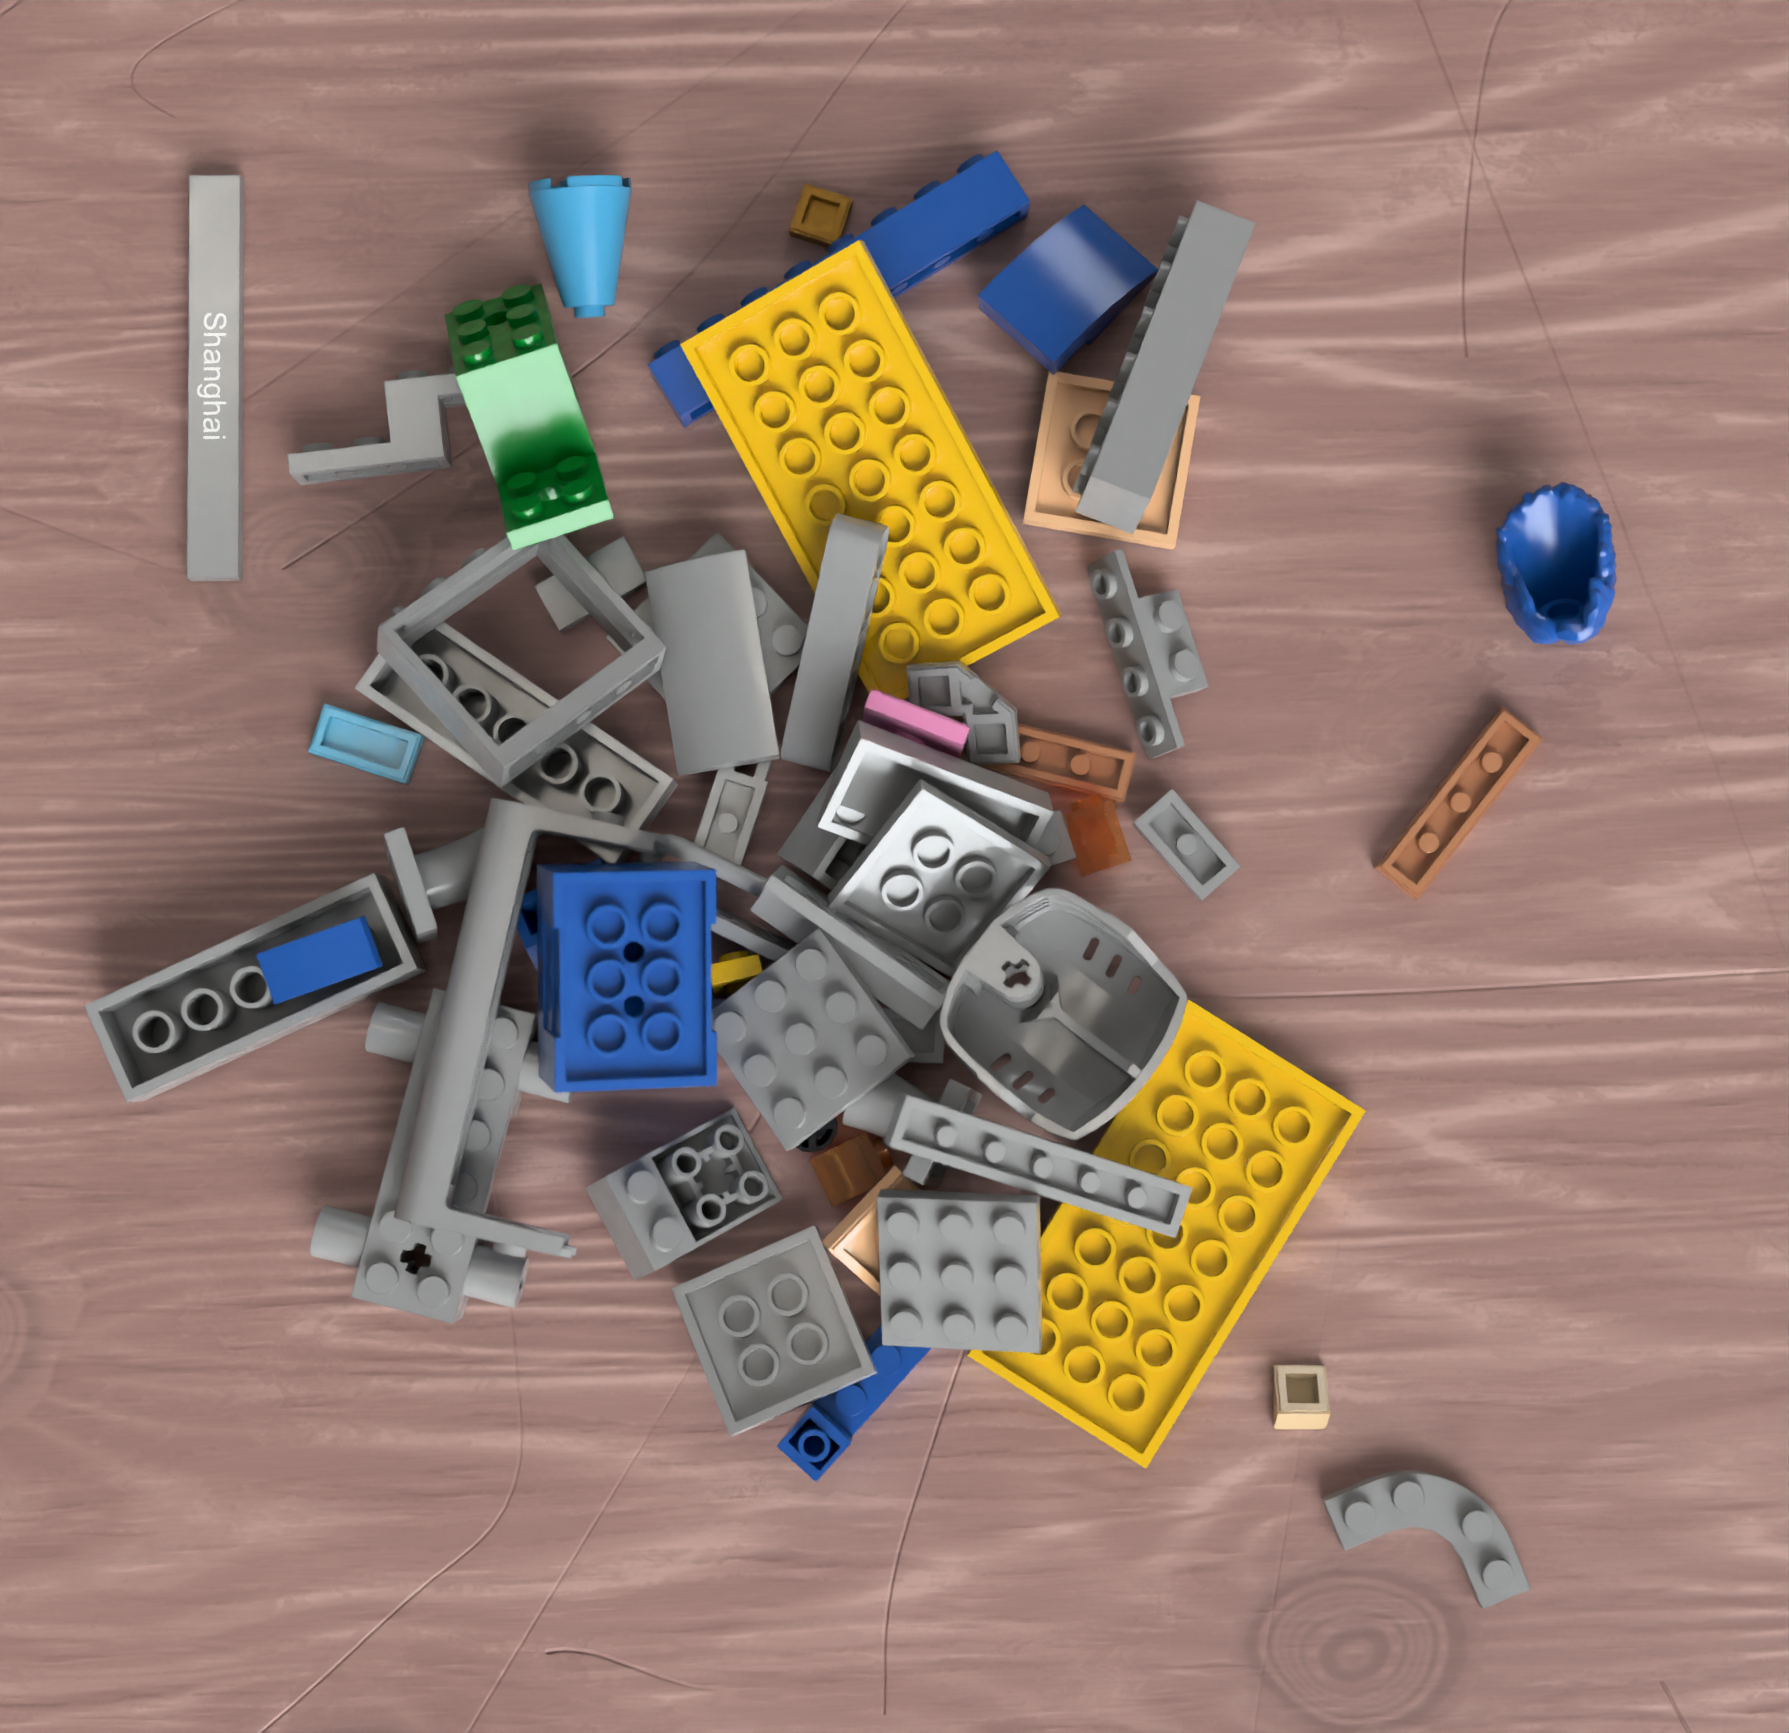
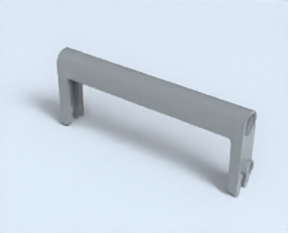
M491 798L394 1218L417 1225L495 1242L493 1251L511 1256L525 1257L526 1249L571 1258V1255L576 1254L577 1247L568 1245L570 1234L460 1207L454 1201L538 837L542 834H550L657 855L659 845L669 846L670 839L667 836L625 827L626 817L613 813L594 810L593 818L589 819L517 802Z

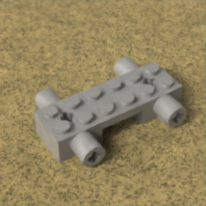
M433 988L427 1013L382 1001L375 1007L367 1031L365 1050L369 1053L412 1063L411 1074L372 1217L325 1205L319 1214L313 1231L310 1255L358 1268L351 1294L352 1298L454 1324L464 1317L469 1297L516 1308L528 1273L529 1257H517L495 1252L493 1248L483 1246L484 1239L417 1225L394 1218L446 990ZM499 1004L454 1197L455 1203L460 1207L486 1213L511 1116H517L523 1092L567 1104L573 1098L574 1092L555 1093L539 1077L538 1014ZM423 1244L426 1246L424 1254H429L432 1257L431 1263L419 1268L414 1264L416 1260L412 1259L411 1250Z

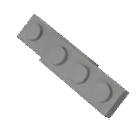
M454 366L448 369L449 374L429 376L426 371L413 370L399 373L397 375L398 380L384 381L390 442L384 443V439L380 437H364L354 440L353 447L333 449V445L329 443L305 445L302 447V453L287 454L290 476L300 485L452 468L446 408L466 405L455 377Z

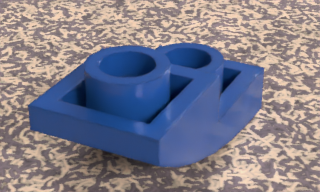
M365 916L256 954L274 1005L383 966Z

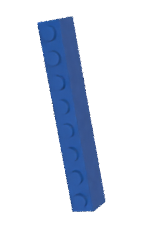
M998 150L985 158L982 154H977L962 163L956 170L958 174L943 184L936 180L922 187L914 195L915 201L899 211L896 207H891L878 214L871 221V228L856 237L850 233L834 241L828 247V254L812 264L809 260L796 264L785 273V280L770 290H767L766 287H760L752 291L740 302L742 307L736 311L858 240L865 242L895 299L1027 218L1030 200ZM720 313L708 318L699 325L697 332L704 331L726 317ZM675 340L661 347L653 355L655 360L649 363L648 367L653 380L685 428L715 410L680 346V341Z

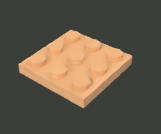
M1049 371L1022 524L1173 550L1176 546L1200 396L1190 395L1152 498L1134 533L1131 534L1075 512L1081 494L1072 491L1089 451L1090 443L1108 402L1107 399L1114 381L1057 372L1053 375Z

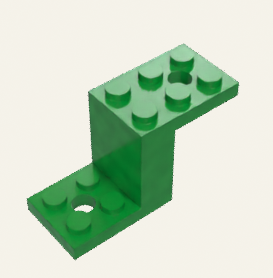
M528 284L515 285L506 289L500 297L484 302L469 300L457 305L453 312L444 314L455 377L497 484L506 534L513 551L614 518L597 450L557 339L542 284L534 286Z

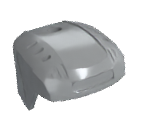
M1048 888L1015 903L995 919L961 961L947 988L941 1010L940 1027L954 1056L1004 1102L1025 1119L1056 1137L1077 1140L1098 1129L1113 1118L1147 1083L1173 1044L1183 1019L1187 994L1176 977L1127 924L1108 911L1097 908L1074 893L1063 889ZM1097 938L1099 945L1092 959L1085 960L1083 956L1091 940ZM1120 956L1122 961L1115 975L1112 978L1106 976L1113 958ZM1026 972L1030 980L1026 987L1019 983L1014 985L1012 989L1007 987L1009 978L1013 974ZM1139 977L1142 982L1135 994L1128 993L1133 978ZM1005 1054L1011 1055V1061L997 1072L991 1070V1065ZM1027 1072L1033 1073L1032 1080L1019 1090L1014 1089L1013 1084ZM1049 1089L1055 1090V1096L1045 1104L1039 1102V1097Z

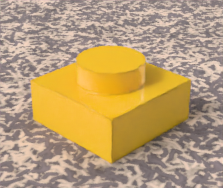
M747 951L731 952L720 956L719 963L711 964V985L716 996L734 994L764 971L759 954L750 956Z

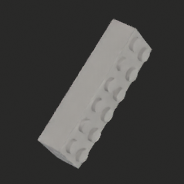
M1198 200L1190 218L1179 215L1161 259L1158 272L1144 303L1138 324L1127 347L1123 363L1107 399L1108 402L1090 443L1089 451L1073 487V492L1081 494L1075 512L1128 533H1134L1154 493L1254 229L1255 222Z
M444 622L409 646L498 746L559 701ZM378 654L355 689L497 785L386 660ZM589 722L501 789L526 805L589 819L593 818L594 810L613 813L626 817L625 827L647 831L678 784L672 777ZM577 840L609 863H625L633 851Z
M372 873L84 1005L126 1102H138L148 1100L424 973L428 969L387 878ZM365 916L383 966L274 1005L256 954Z

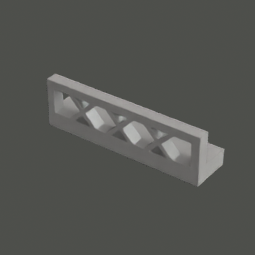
M781 865L770 876L763 886V892L750 909V911L796 943H800L816 929L822 928L833 938L873 997L920 1030L924 1029L936 1010H939L944 1003L947 988L950 984L948 980L905 950L829 907L828 896L784 865Z

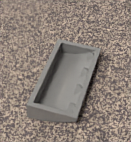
M746 550L710 555L646 571L645 577L654 632L667 647L661 665V675L678 776L781 759Z
M858 720L828 788L817 820V827L868 846L920 779L1035 848L1054 811L1048 792Z

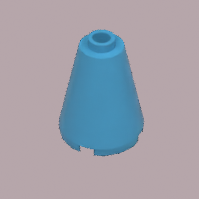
M617 175L567 176V180L559 181V186H551V178L531 181L528 183L529 197L563 308L574 309V318L604 317L605 307L615 305L632 191L631 178L622 179V176Z

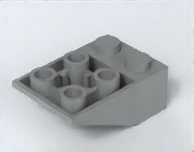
M735 1108L585 1188L634 1280L660 1269L783 1200Z

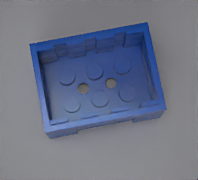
M694 861L537 865L539 1077L555 1093L717 1086V1032L712 1029L711 924H716V869ZM629 942H639L643 949L642 956L637 961H627L623 955L624 947ZM630 996H639L643 1002L641 1012L635 1016L627 1015L623 1008L625 1000Z

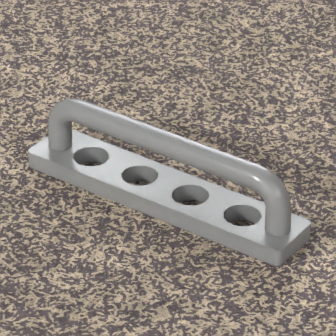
M672 834L664 835L670 839L668 847L659 845L657 855L641 852L636 862H659L665 855L675 856L685 862L694 861L716 869V877L757 897L763 892V886L768 880L683 837ZM716 906V924H711V931L773 961L778 960L796 946V944Z

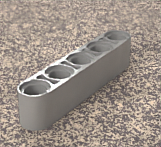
M839 513L835 515L832 521L781 747V759L828 772H833L844 739L889 538V526Z

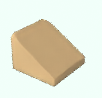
M1274 1365V1428L1325 1429L1330 1417L1326 1365Z

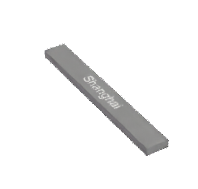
M189 175L187 579L190 581H243L244 180L241 175Z

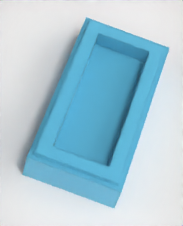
M324 703L308 752L409 785L425 737L421 734Z

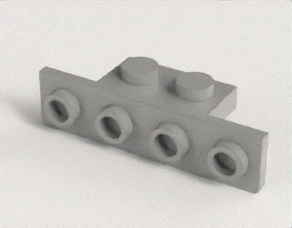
M1123 549L1115 550L1089 564L1087 571L1090 577L1091 590L1097 599L1106 628V637L1112 647L1121 675V684L1124 692L1127 694L1135 719L1138 738L1143 745L1146 757L1153 759L1185 746L1171 698L1196 693L1209 686L1178 590L1138 598Z

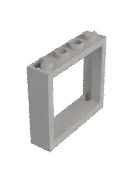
M505 532L502 541L488 551L485 548H480L473 552L464 561L461 569L448 579L442 576L429 583L422 591L420 598L405 608L400 605L392 609L391 617L379 625L377 633V652L500 788L659 671L667 648L564 535L513 551ZM537 556L625 653L498 746L409 646Z

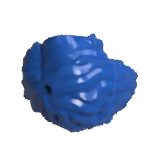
M1561 482L1554 487L1543 485L1535 493H1525L1522 496V501L1507 512V518L1502 523V526L1497 527L1495 531L1498 536L1496 541L1497 567L1502 576L1500 585L1505 597L1506 609L1512 615L1519 628L1534 643L1553 644L1561 640L1564 643L1574 645L1585 643L1595 637L1605 624L1606 615L1615 596L1614 586L1617 581L1615 571L1616 553L1612 543V525L1609 522V514L1603 511L1599 501L1592 497L1591 494H1587L1582 488L1566 482Z

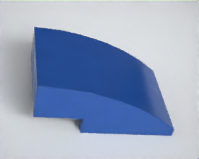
M1083 205L1052 226L1004 268L978 294L979 309L1048 371L1055 375L1085 342L1090 345L1151 282L1156 276L1158 268L1087 206Z

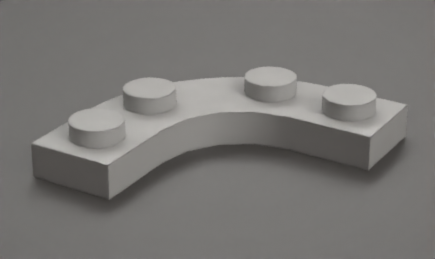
M1392 1471L1370 1477L1321 1498L1340 1545L1344 1550L1353 1548L1393 1530L1408 1527L1433 1530L1447 1539L1458 1555L1476 1601L1482 1609L1531 1589L1511 1539L1497 1515L1476 1494L1450 1479L1425 1471Z

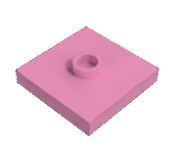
M876 689L870 691L864 706L863 722L960 759L970 730L968 725Z

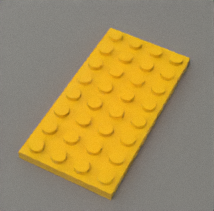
M863 240L856 241L680 344L814 593L816 592L829 530L837 513L889 526L886 553L858 672L869 694L871 690L874 691L876 689L904 700L909 697L906 669L909 664L961 661L968 666L1062 615Z
M1188 999L1179 1030L1162 1062L1135 1097L1113 1117L1091 1154L1192 1187L1176 1238L1060 1202L1040 1235L1042 1347L1040 1353L968 1350L967 1356L1146 1469L1366 1110Z

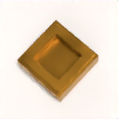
M805 183L789 228V236L828 248L834 241L843 236L853 206V198Z

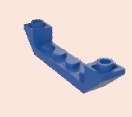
M880 1324L865 1341L878 1373L811 1402L780 1440L777 1447L809 1477L817 1482L852 1443V1436L931 1348L882 1345V1324Z

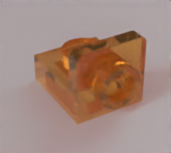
M1100 794L1070 804L1073 812L1066 814L1063 818L1077 857L1075 860L1081 877L1132 861L1116 814L1118 808L1115 799L1102 802Z

